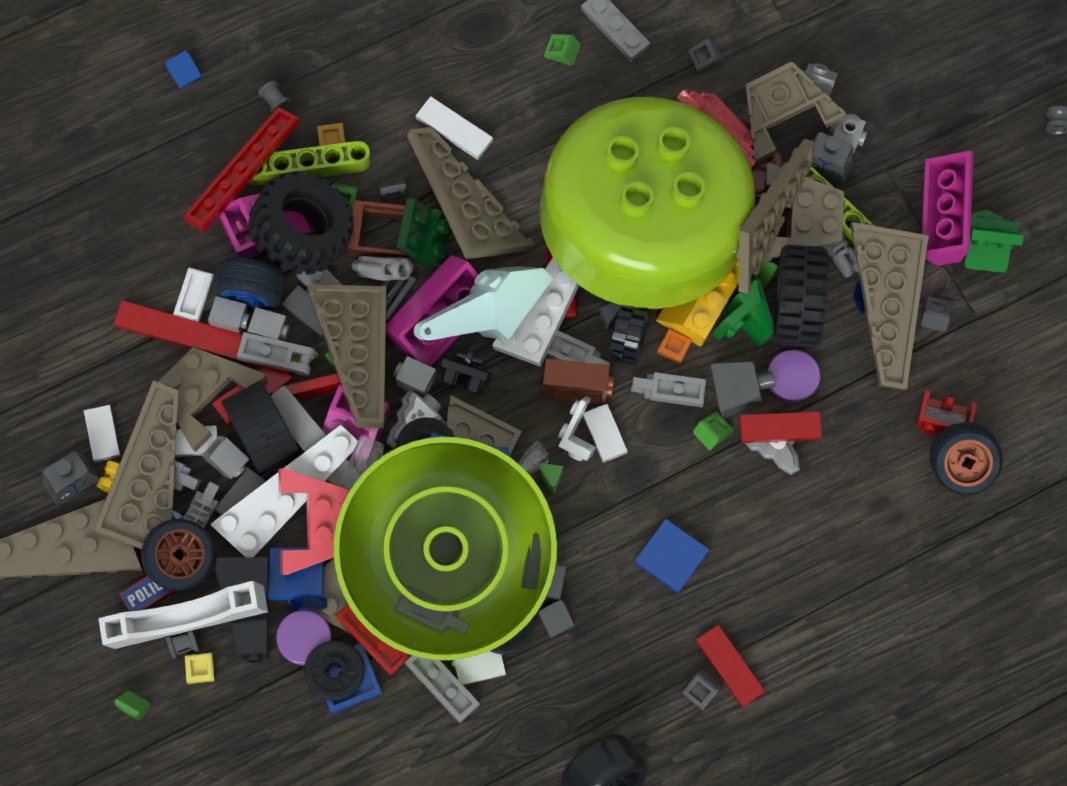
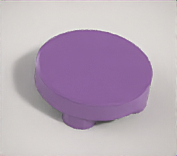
M786 350L779 353L773 358L767 371H772L775 381V387L770 388L771 391L788 404L808 399L814 394L820 382L818 364L809 354L800 350Z
M309 610L296 611L286 616L280 623L276 635L277 645L281 654L288 661L305 666L308 655L315 647L332 639L330 628L325 619Z

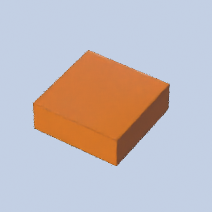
M669 328L657 353L681 364L692 343V339Z

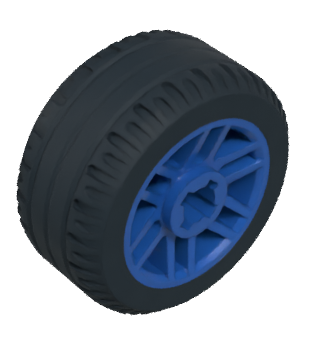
M230 257L218 264L213 291L218 297L246 304L247 309L255 310V307L268 311L279 305L285 278L278 269L267 263L249 258Z

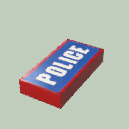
M146 576L119 593V596L130 612L147 610L176 591L160 587L149 576Z

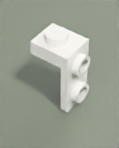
M587 396L581 401L576 400L570 411V414L573 415L570 424L565 423L558 436L562 439L559 447L568 451V455L578 461H587L592 457L596 449L595 446L573 435L591 399Z

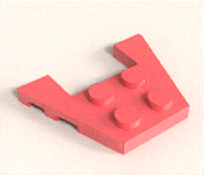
M684 89L677 96L683 104L702 111L721 124L740 145L750 167L756 163L755 159L752 158L754 150L751 148L753 145L751 131L715 94L702 92L699 95L696 91L689 93Z
M278 469L279 494H307L308 549L280 551V575H288L334 558L336 524L340 510L350 490L288 469Z

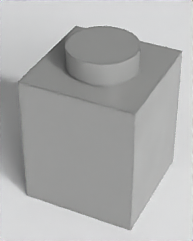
M216 296L208 322L211 326L242 334L243 329H247L249 326L251 314H248L246 304Z
M255 307L247 332L286 341L290 326L285 315Z
M407 356L404 363L400 362L395 369L396 387L407 392L411 390L423 398L428 394L436 379V369Z
M218 436L201 455L221 475L230 479L239 476L246 468L245 463L249 460L227 437Z

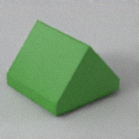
M542 463L539 465L538 474L549 492L554 494L563 473V466Z

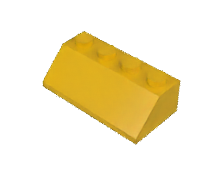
M739 260L730 274L709 293L682 305L663 308L656 321L692 339L693 343L701 347L739 283Z

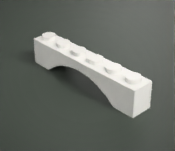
M250 581L226 587L208 596L184 603L154 609L122 612L98 619L102 644L117 649L266 613L268 609L264 586Z

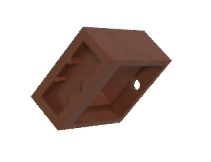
M354 200L352 210L354 229L348 242V257L357 259L359 255L409 257L399 250L361 246L364 217L402 220L405 205Z
M546 358L542 399L575 403L576 400L581 401L587 396L591 398L588 404L605 405L606 397L611 398L614 374H609L610 365Z

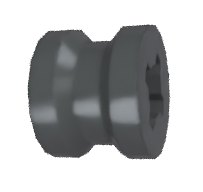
M1049 107L1046 110V117L1048 118L1046 131L1056 135L1066 134L1067 107Z

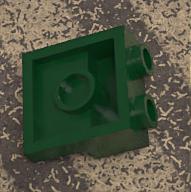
M407 199L397 248L424 268L440 267L447 258L446 243L452 234L447 218L439 209H428L417 199Z

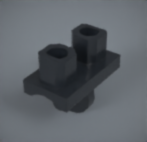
M472 346L468 353L460 350L457 353L456 358L465 360V363L443 358L441 364L444 367L443 382L456 385L461 372L469 375L465 389L479 393L484 382L489 380L491 372L471 366L472 363L481 366L484 358L475 356L476 348Z

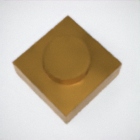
M343 123L317 126L320 146L345 143Z

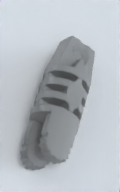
M842 235L841 244L824 249L828 251V255L830 258H833V262L844 277L848 278L852 275L853 270L859 271L855 251L852 247H849L850 244Z
M209 482L203 493L197 491L182 519L196 522L205 529L211 514L218 504V501L213 498L219 486Z

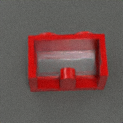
M925 390L921 397L915 425L921 427L922 432L936 434L955 423H973L977 403L972 402L969 408L955 405V399L951 397H945L943 401L929 398L931 391Z

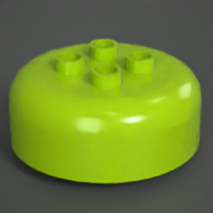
M630 97L610 101L586 112L572 123L561 136L551 153L540 199L539 212L543 237L549 251L561 269L582 288L604 300L619 305L648 309L682 305L709 293L735 267L738 261L736 254L739 249L738 229L749 218L751 210L755 208L754 178L747 157L734 137L721 124L702 111L678 101L657 97Z
M435 437L414 441L392 450L374 462L360 476L348 493L340 510L334 536V561L338 582L346 601L357 618L371 633L391 647L406 654L432 660H457L478 656L497 648L517 635L530 622L545 600L553 579L557 558V540L553 517L545 497L532 477L518 463L501 451L484 443L458 437ZM537 533L539 534L541 547L537 587L535 589L521 588L528 548L530 545L531 551L533 534ZM406 585L411 586L440 601L429 600L421 596H418L417 594L410 591L406 587ZM401 594L417 605L427 609L460 611L458 619L470 624L466 634L451 627L445 632L438 631L395 610ZM405 599L402 607L412 611Z

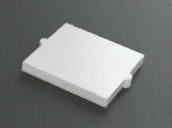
M491 651L478 656L453 660L452 666L456 669L458 681L462 685L506 675L502 654H496Z

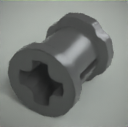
M275 80L265 84L258 92L260 98H264L271 107V113L277 107L286 110L291 104L290 98L283 95L279 89L278 82Z
M193 630L174 637H165L173 659L177 658L180 654L192 650L195 652L199 651Z

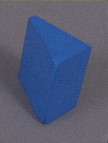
M186 50L165 62L168 73L180 90L202 77Z

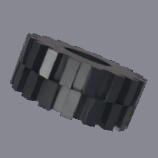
M621 305L612 336L609 354L610 361L634 367L637 366L647 335L651 309Z

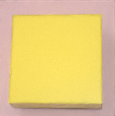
M212 653L185 656L187 684L215 681Z

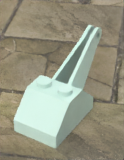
M514 266L485 270L476 277L469 296L418 322L414 327V334L418 339L428 341L479 332L483 337L509 340L550 284L553 277L543 268Z

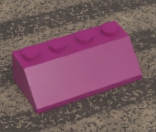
M972 151L925 159L922 234L929 235L925 259L936 266L960 262L970 250L973 176Z
M450 255L386 324L385 334L406 356L431 367L459 335L429 341L420 340L414 334V327L418 322L469 296L470 290L475 284L474 281L478 276L477 272L468 261Z

